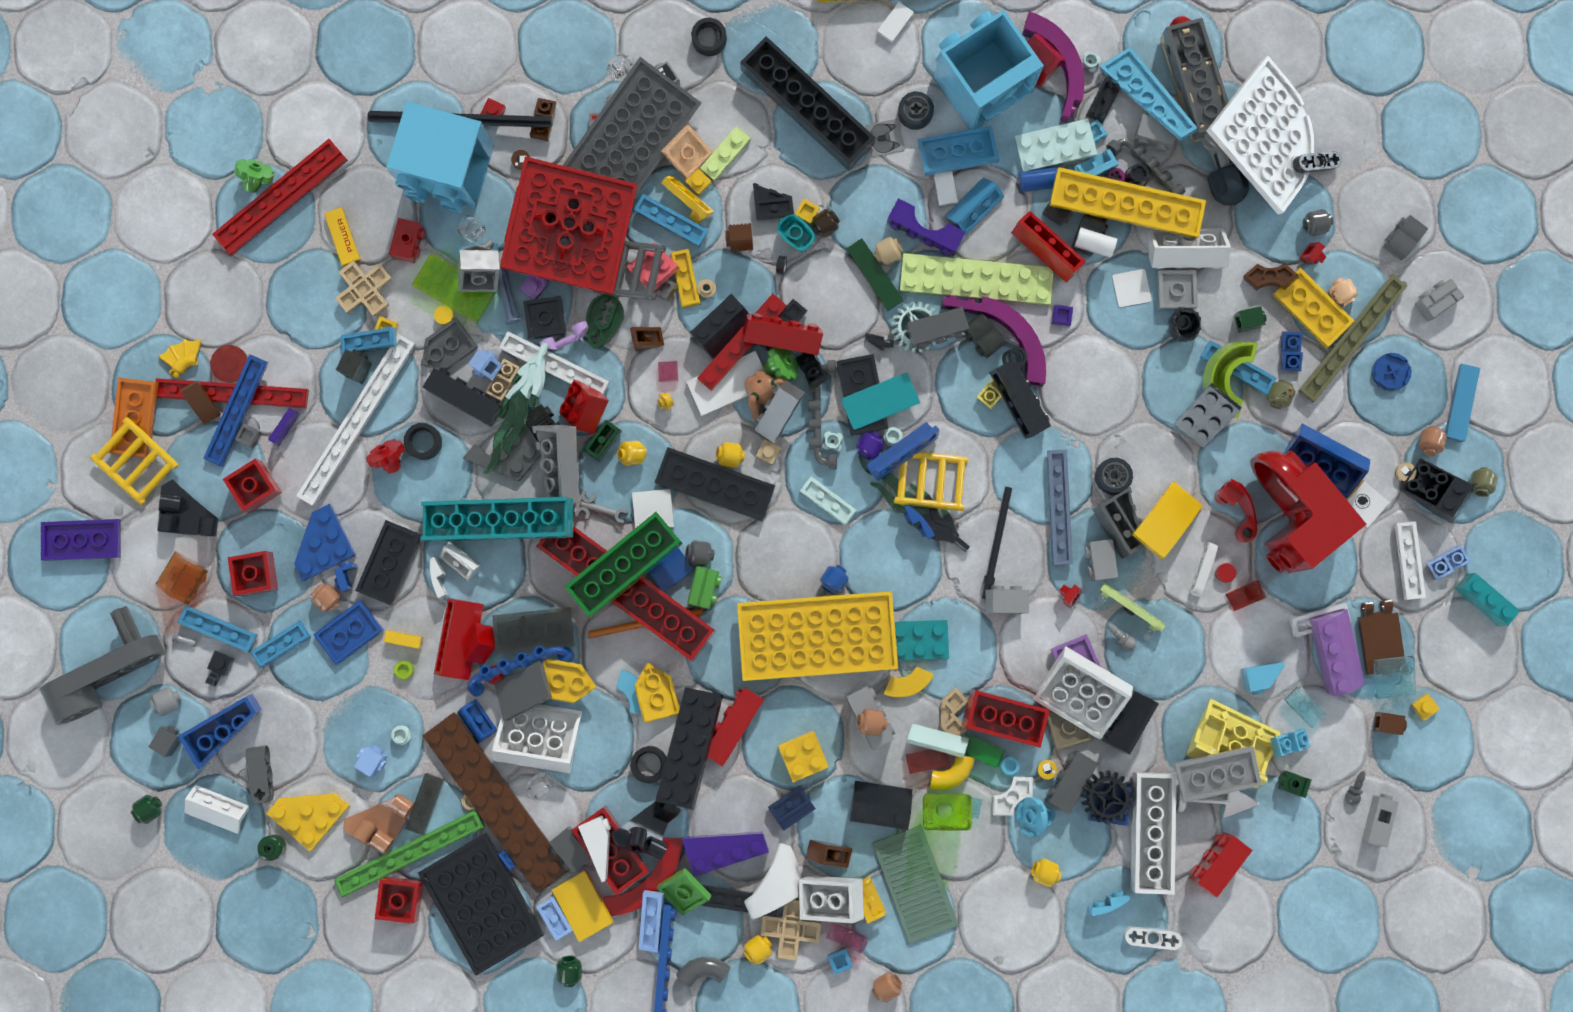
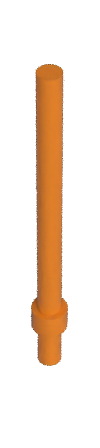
M702 608L689 610L695 616L703 615ZM634 621L590 630L588 634L589 638H595L643 628L644 626Z

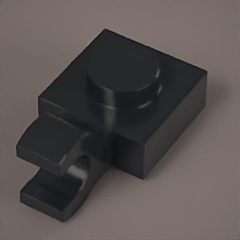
M214 651L207 667L212 672L208 675L205 683L216 687L220 676H227L235 658Z

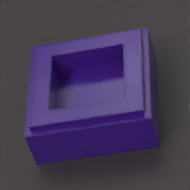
M1054 304L1051 324L1070 327L1073 307Z

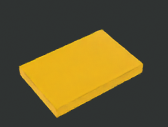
M587 870L552 889L579 942L614 923Z

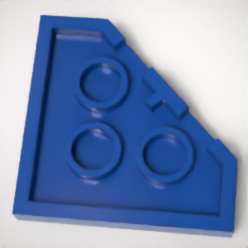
M331 504L312 512L294 562L302 581H306L356 556Z

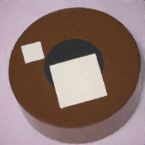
M524 150L515 151L511 157L513 166L518 170H522L525 156L530 157Z

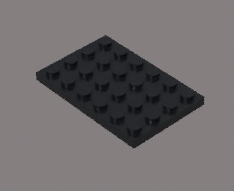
M487 832L418 872L475 976L545 935L506 865L498 855L499 853Z

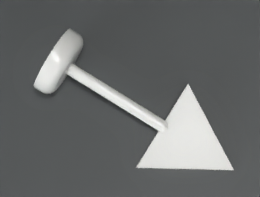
M1176 785V812H1183L1186 809L1187 802L1184 803L1182 801L1179 785ZM1241 791L1228 793L1227 800L1203 798L1189 801L1225 804L1223 818L1259 805L1257 801Z

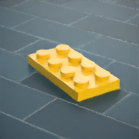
M1299 268L1296 271L1299 278L1286 290L1279 287L1272 296L1325 348H1328L1354 320L1311 277Z

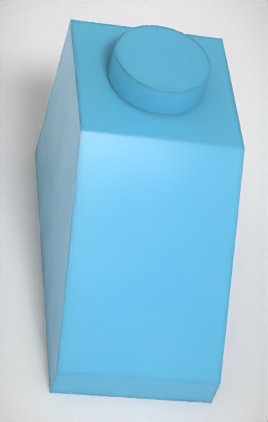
M1277 662L1242 668L1245 691L1252 692V695L1264 693V689H1269L1285 667V663Z

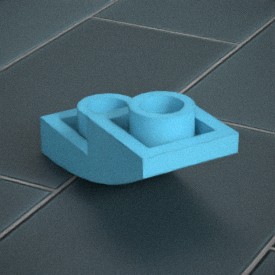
M1305 728L1270 738L1275 757H1282L1310 747L1309 737L1306 734Z
M1121 890L1112 891V895H1106L1107 903L1105 901H1094L1093 905H1088L1089 914L1095 916L1111 912L1130 900V896Z

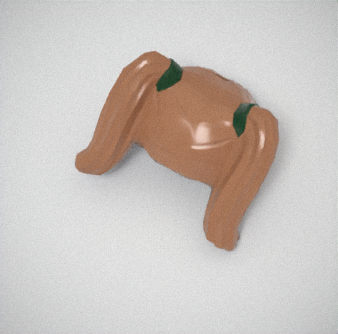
M764 370L756 371L744 383L746 392L750 396L748 398V406L752 412V419L755 421L762 413L761 406L766 405L769 399L774 398L775 395L772 392L775 387L785 382L782 379L772 378Z

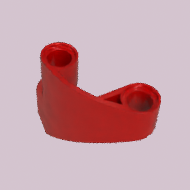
M1230 479L1215 492L1214 498L1221 505L1229 503L1234 506L1237 502L1239 503L1245 518L1237 527L1235 537L1239 542L1246 543L1252 541L1257 535L1256 512L1253 501L1243 484ZM1243 529H1247L1249 531L1248 538H1245L1242 535Z

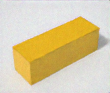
M386 630L384 642L422 649L424 637Z

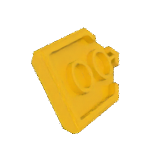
M552 659L543 661L552 700L575 703L597 688L581 664Z
M647 662L634 685L644 723L677 715L680 709L671 675Z

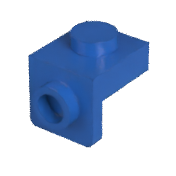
M350 561L339 564L340 568L334 569L336 575L334 581L337 589H340L341 592H348L353 590L348 571L358 567L357 564H351Z

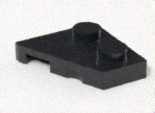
M753 183L757 221L784 218L794 214L792 196L784 193L781 194L771 188L767 189L759 186L757 183Z

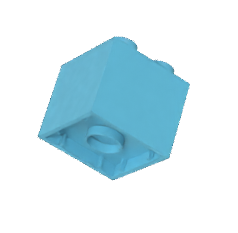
M1002 10L995 16H992L989 11L982 13L970 24L973 29L963 37L958 32H954L939 44L941 51L935 59L937 65L933 79L969 130L979 128L1032 93L1044 66L1005 10Z
M406 101L386 168L396 179L395 186L405 190L404 197L419 203H425L427 196L440 199V206L442 208L462 213L464 206L476 208L494 144L481 121Z

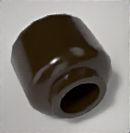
M824 209L812 218L814 225L811 227L817 236L821 234L823 237H828L839 229L838 223L840 220L833 210Z

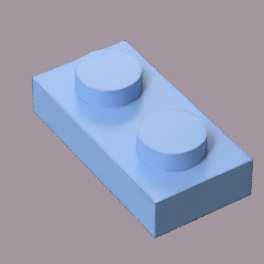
M554 896L536 906L556 941L573 931Z

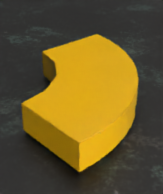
M916 666L912 673L906 677L897 678L891 676L883 694L891 697L914 695L929 684L934 674Z

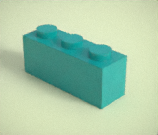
M1476 573L1466 574L1454 588L1498 626H1509L1520 613L1517 607Z

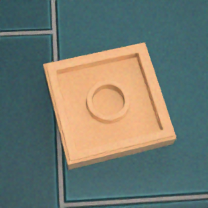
M686 125L661 150L664 156L685 179H688L713 153L689 125Z

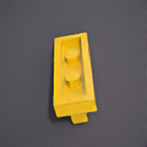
M673 175L665 177L662 181V184L692 209L689 218L695 223H701L704 219L710 218L715 212Z

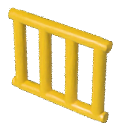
M126 417L120 429L97 454H92L90 459L142 506L146 502L145 498L172 469H176L179 464L140 427ZM131 430L138 438L110 467L102 459ZM145 443L152 451L124 480L117 474L118 470ZM159 456L166 462L165 466L138 493L131 485Z
M919 452L914 455L912 459H920L916 499L905 497L908 460L900 465L898 491L894 504L964 511L962 497L965 464L968 462V457ZM927 460L939 461L935 501L924 500ZM946 462L958 464L954 503L943 502Z

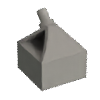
M488 240L485 244L473 245L459 250L457 267L458 292H497L500 273L498 250L491 249L494 246L491 240Z

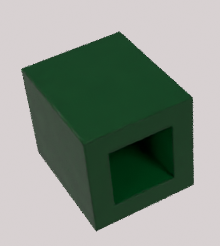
M1261 306L1241 310L1234 314L1238 333L1259 329L1266 325V313L1262 311Z

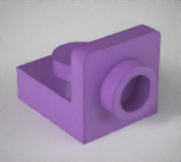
M529 276L519 289L534 300L542 294L549 283L546 279Z

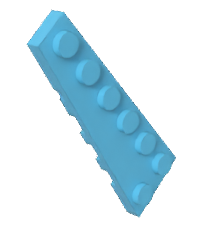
M1131 47L1100 65L1099 70L1106 77L1110 78L1115 85L1119 83V88L1177 139L1182 141L1197 132L1196 125Z

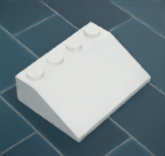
M1065 646L1033 700L1096 738L1101 739L1132 697L1133 686Z
M539 704L509 721H504L501 715L492 749L493 760L571 773L582 711Z

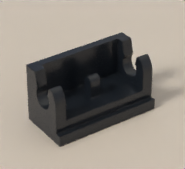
M1105 77L1086 116L1094 120L1098 119L1100 123L1104 122L1120 87L1119 83H1116V85L1111 84V79Z

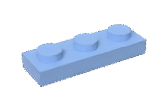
M648 890L643 892L639 950L658 952L660 950L664 893Z

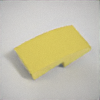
M993 379L977 396L990 409L1002 397Z

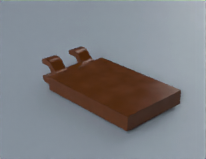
M1392 600L1380 601L1382 612H1374L1373 602L1361 603L1363 617L1357 618L1366 675L1407 670L1398 613H1392Z

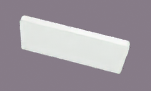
M197 785L192 788L185 798L184 812L186 814L236 834L239 833L241 821L249 811L248 805Z

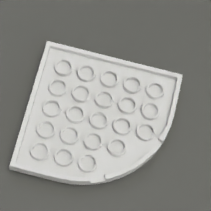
M1266 56L1256 66L1206 132L1279 215L1286 210L1308 178L1310 172L1298 173L1295 171L1293 160L1302 154L1314 153V135L1310 117L1305 114L1302 107L1304 102L1299 93L1271 58Z

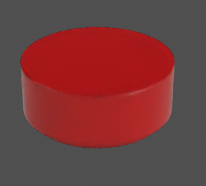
M1224 563L1216 568L1215 574L1219 581L1227 583L1235 579L1236 569L1233 565Z

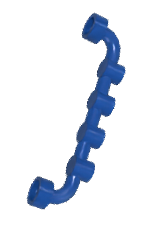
M537 646L531 655L527 656L524 652H520L516 655L514 661L508 662L507 659H501L497 663V667L492 669L487 665L482 666L479 673L470 679L467 690L472 696H480L485 690V686L481 682L482 680L491 681L495 675L501 673L505 675L510 674L515 668L520 666L526 668L531 662L537 660L541 662L546 661L549 656L557 654L560 661L571 663L574 659V653L569 647H550L545 649L543 646Z

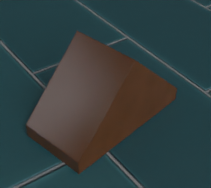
M661 327L630 328L633 347L636 352L664 346Z

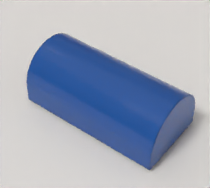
M1057 167L1020 172L1018 176L1021 192L1053 188Z

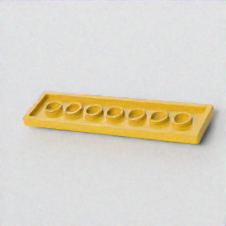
M1058 167L1049 206L1197 239L1200 235L1206 200Z

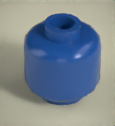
M840 565L836 567L828 566L820 578L821 587L833 595L834 593H840L849 580L845 574L847 572L846 569Z

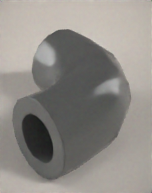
M699 957L687 962L679 969L676 976L689 987L701 977H711L720 983L731 967L715 957Z

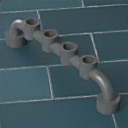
M1119 139L1118 141L1111 140L1106 145V149H1110L1114 156H1117L1122 151V146L1129 148L1132 156L1139 159L1148 168L1149 173L1156 177L1157 182L1161 186H1164L1171 193L1183 195L1186 192L1181 184L1174 186L1170 182L1173 177L1169 171L1161 172L1157 168L1160 165L1157 158L1151 157L1149 159L1144 154L1147 152V149L1142 143L1136 146L1129 139Z
M828 360L827 364L822 365L825 372H828V375H836V360ZM821 385L815 389L809 386V393H813V400H809V411H813V419H809V429L814 431V438H809L810 449H814V456L818 463L829 466V470H836L837 454H829V458H824L821 453Z

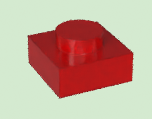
M488 98L480 114L503 115L506 106Z

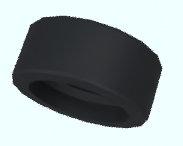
M711 17L703 18L697 21L692 28V44L701 55L715 56L725 48L727 42L726 29L719 20ZM711 27L718 30L720 40L716 45L706 47L700 44L698 35L704 28Z
M417 423L406 431L404 446L411 456L419 460H429L440 452L442 437L440 432L432 425ZM421 430L430 432L434 438V445L427 452H418L412 445L413 436Z
M655 746L640 748L631 758L630 767L632 774L643 783L657 782L662 777L667 756L661 749ZM646 753H653L660 759V770L653 776H645L638 769V760Z

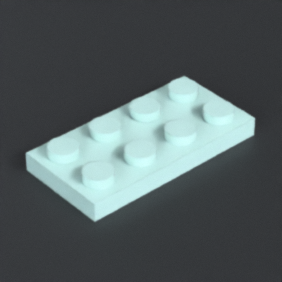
M1089 119L1014 137L1022 172L1041 170L1097 156Z

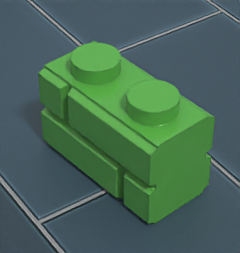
M696 566L687 604L709 610L711 606H715L717 595H714L715 588L720 587L722 577L719 576V571Z

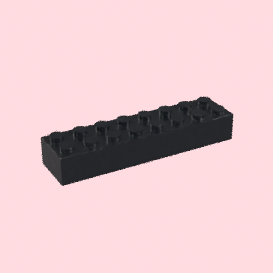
M767 36L740 62L741 71L848 171L875 144L876 137Z

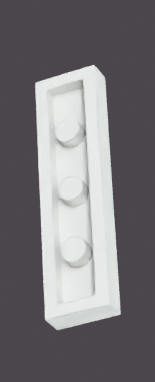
M1416 521L1396 523L1394 526L1404 600L1426 598Z

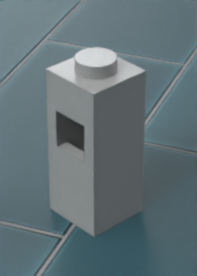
M1382 793L1380 797L1373 795L1362 841L1385 848L1388 847L1399 802L1392 800L1393 796Z

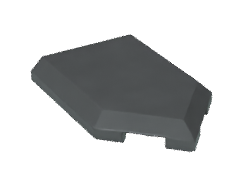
M457 317L425 339L421 366L448 370L478 349V346Z

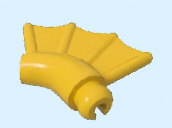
M184 339L177 345H169L167 351L158 356L172 368L169 371L171 376L179 378L180 374H183L189 367L198 365L197 354L201 345V339L195 341Z

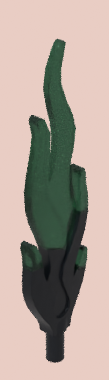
M859 455L858 459L862 468L868 474L872 475L866 468L867 463L862 458V456ZM889 473L881 480L887 483L897 496L899 480L894 474ZM870 483L871 486L879 490L886 502L894 510L902 514L906 511L905 506L909 505L894 504L895 497L881 484ZM910 483V488L917 493V486ZM905 489L906 498L916 499L915 495ZM924 491V500H933L931 496L926 491ZM910 506L931 527L935 535L931 539L955 543L964 552L969 549L970 546L959 538L948 510L940 509L942 518L936 508ZM912 522L908 523L920 532L918 528L919 526H921L920 523H917L915 525H913Z

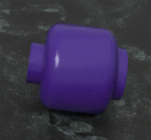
M874 431L871 434L863 433L856 444L857 454L869 461L878 457L884 447L883 441L880 440L882 436Z

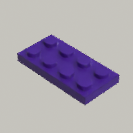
M120 519L41 522V561L121 558Z

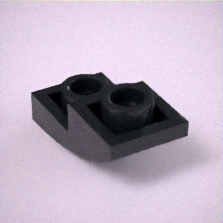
M801 353L796 357L800 370L805 374L807 382L812 389L828 380L827 374L817 355Z

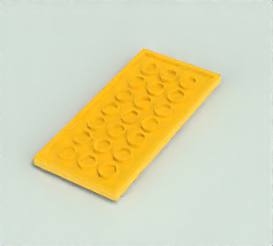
M892 591L737 603L743 681L898 669Z

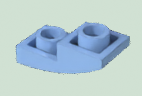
M1458 545L1426 564L1434 578L1438 580L1471 561L1462 545Z

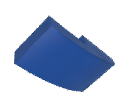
M1282 331L1281 370L1301 371L1303 352H1301L1302 332Z
M905 506L906 511L903 514L907 523L912 522L913 525L921 523V526L918 528L922 537L927 536L928 539L935 537L926 520L912 507Z

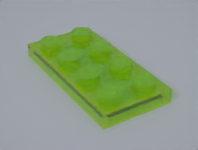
M430 253L411 284L416 289L477 324L497 293L458 292L457 267L433 253Z

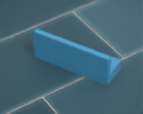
M982 178L945 217L947 220L955 223L957 228L965 231L966 236L1005 196L996 183Z

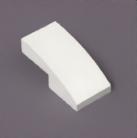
M433 557L430 559L431 580L437 597L443 599L449 596L440 578L446 576V573L438 558Z

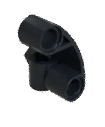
M173 479L161 486L158 508V532L217 536L218 518L203 507Z
M655 801L614 831L611 836L618 847L633 853L644 852L661 859L667 849V843L662 841L666 827L670 821L679 815L682 808Z

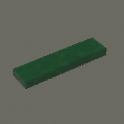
M862 238L846 248L887 312L904 301Z

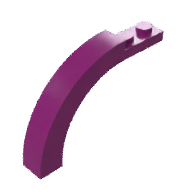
M951 295L943 298L941 309L953 310L963 307L964 313L975 315L983 313L985 317L1005 327L1016 339L1019 346L1027 353L1025 378L1031 385L1040 387L1045 385L1046 361L1042 345L1031 325L1017 311L1000 301L982 296L980 303H977V300L974 299L958 300V297Z

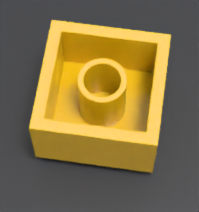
M814 730L778 745L792 782L829 768Z

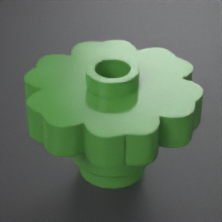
M240 159L236 161L234 173L238 178L242 179L243 188L246 191L257 192L262 184L268 185L272 183L274 170L270 166L263 165L261 161L253 159L248 161Z
M771 347L768 351L770 358L764 364V370L771 377H777L783 381L787 380L790 382L796 379V376H798L796 369L798 368L796 357L791 354V350Z

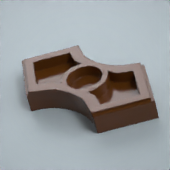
M1285 263L1275 268H1266L1256 264L1243 276V279L1256 291L1265 286H1277L1286 290L1299 278V275Z

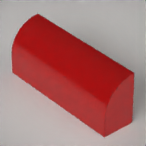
M448 598L434 675L470 680L473 662L465 661L473 624H480L484 604Z

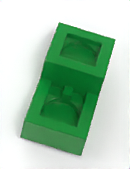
M967 733L965 737L969 738L965 754L997 768L1005 750Z

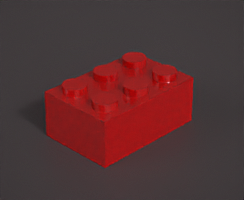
M1226 832L1216 836L1213 841L1215 844L1211 849H1207L1202 855L1203 860L1199 865H1195L1190 871L1191 876L1189 877L1191 881L1205 892L1218 898L1253 851L1234 835Z

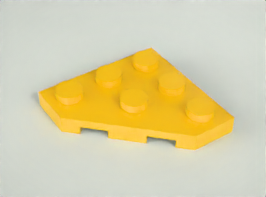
M337 793L279 798L266 814L306 849L312 851L350 807V804Z

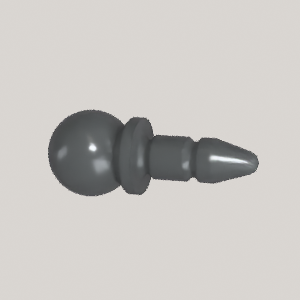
M1365 771L1359 773L1354 785L1350 786L1349 791L1345 794V801L1349 805L1355 806L1361 801V794L1363 793L1361 788L1365 780Z

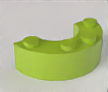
M1238 341L1219 348L1210 357L1205 366L1203 389L1205 390L1213 383L1239 406H1242L1243 400L1236 397L1231 390L1230 376L1238 365L1254 361L1258 343ZM1240 411L1234 416V418H1239Z

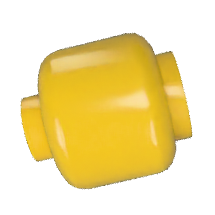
M637 440L625 441L621 443L617 450V458L625 466L640 465L647 455L645 446Z
M723 442L721 446L717 447L716 461L721 466L737 468L740 462L743 463L745 451H742L740 444Z
M1045 858L1035 861L1031 869L1034 881L1047 887H1052L1055 883H1059L1062 876L1059 865Z
M755 935L745 943V951L743 953L752 965L754 963L760 965L772 955L770 947L773 945L766 936L762 938L760 935Z

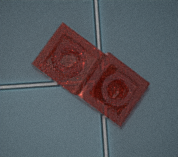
M933 749L906 755L910 774L951 765L948 753Z

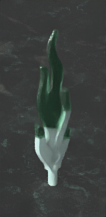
M542 342L537 355H533L518 370L512 380L515 385L504 397L498 415L502 419L505 416L506 418L494 435L492 459L484 470V474H488L495 468L500 458L504 439L512 428L504 443V453L509 454L511 445L525 426L529 405L533 408L536 406L537 399L545 382L546 360L544 356L549 347L547 343Z

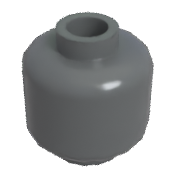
M1324 209L1308 212L1302 221L1303 229L1311 236L1325 234L1330 231L1331 225H1333V217Z
M694 540L686 547L685 559L691 565L706 567L710 561H713L715 551L711 548L709 542Z

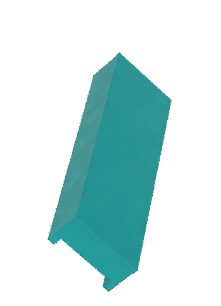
M568 497L421 502V506H423V536H421V540L427 542L573 538V499Z

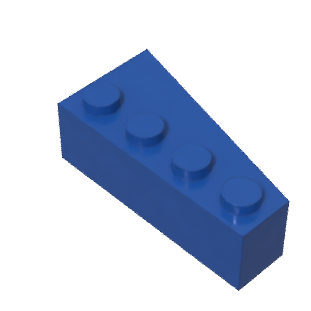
M250 694L180 734L178 738L196 768L200 769L262 709L254 695Z

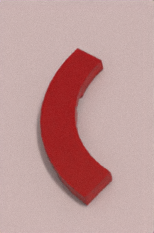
M663 838V841L667 843L664 856L659 859L652 873L637 887L621 894L603 897V902L611 916L623 915L641 908L643 892L645 890L659 892L656 889L659 883L671 877L678 866L683 846L682 838Z

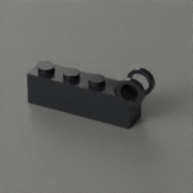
M1015 347L1004 352L1002 356L1003 364L990 371L989 374L1021 433L1027 439L1034 437L1051 425L1048 415L1043 412L1038 397L1031 390L1030 382L1022 373L1021 366L1027 361V353L1023 348ZM1016 350L1020 351V352L1023 354V360H1022V362H1021V356H1020V354H1019ZM1013 354L1016 356L1017 362L1013 360Z

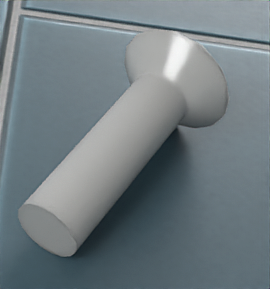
M177 632L172 637V643L178 641L195 647L197 642L179 636Z

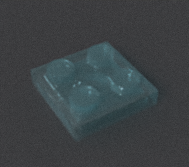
M1413 656L1374 660V689L1377 699L1416 695L1415 658Z

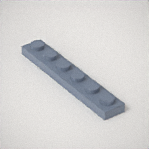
M1048 450L1047 467L1052 565H1072L1067 450Z

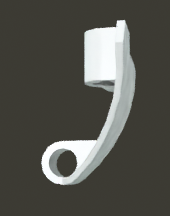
M779 843L773 863L765 878L753 895L744 901L752 919L770 913L799 896L800 877L797 873L798 862L790 845Z

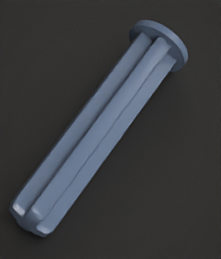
M500 269L498 284L507 319L505 323L507 325L516 324L521 320L517 316L507 270Z

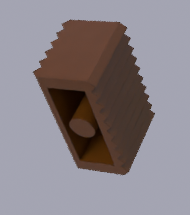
M730 224L728 226L729 230L725 231L726 246L730 247L731 252L753 250L751 224Z

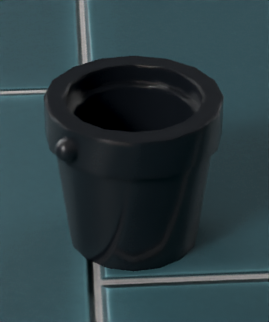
M1144 164L1133 165L1124 173V182L1145 186L1149 176L1148 168Z

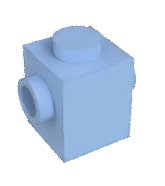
M478 349L468 363L474 368L473 373L481 378L484 375L490 380L494 379L503 364L496 360L497 356L489 350L484 352L481 349Z
M373 745V747L367 746L358 753V761L354 767L369 777H373L378 771H382L386 765L385 759L387 755L383 753L384 750L376 745Z

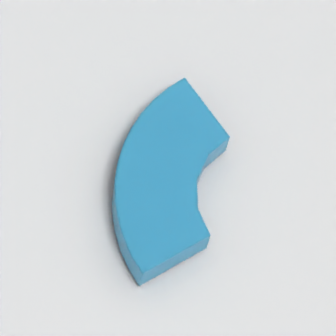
M621 669L616 688L623 691L628 697L630 712L641 715L634 687L638 678L632 673Z

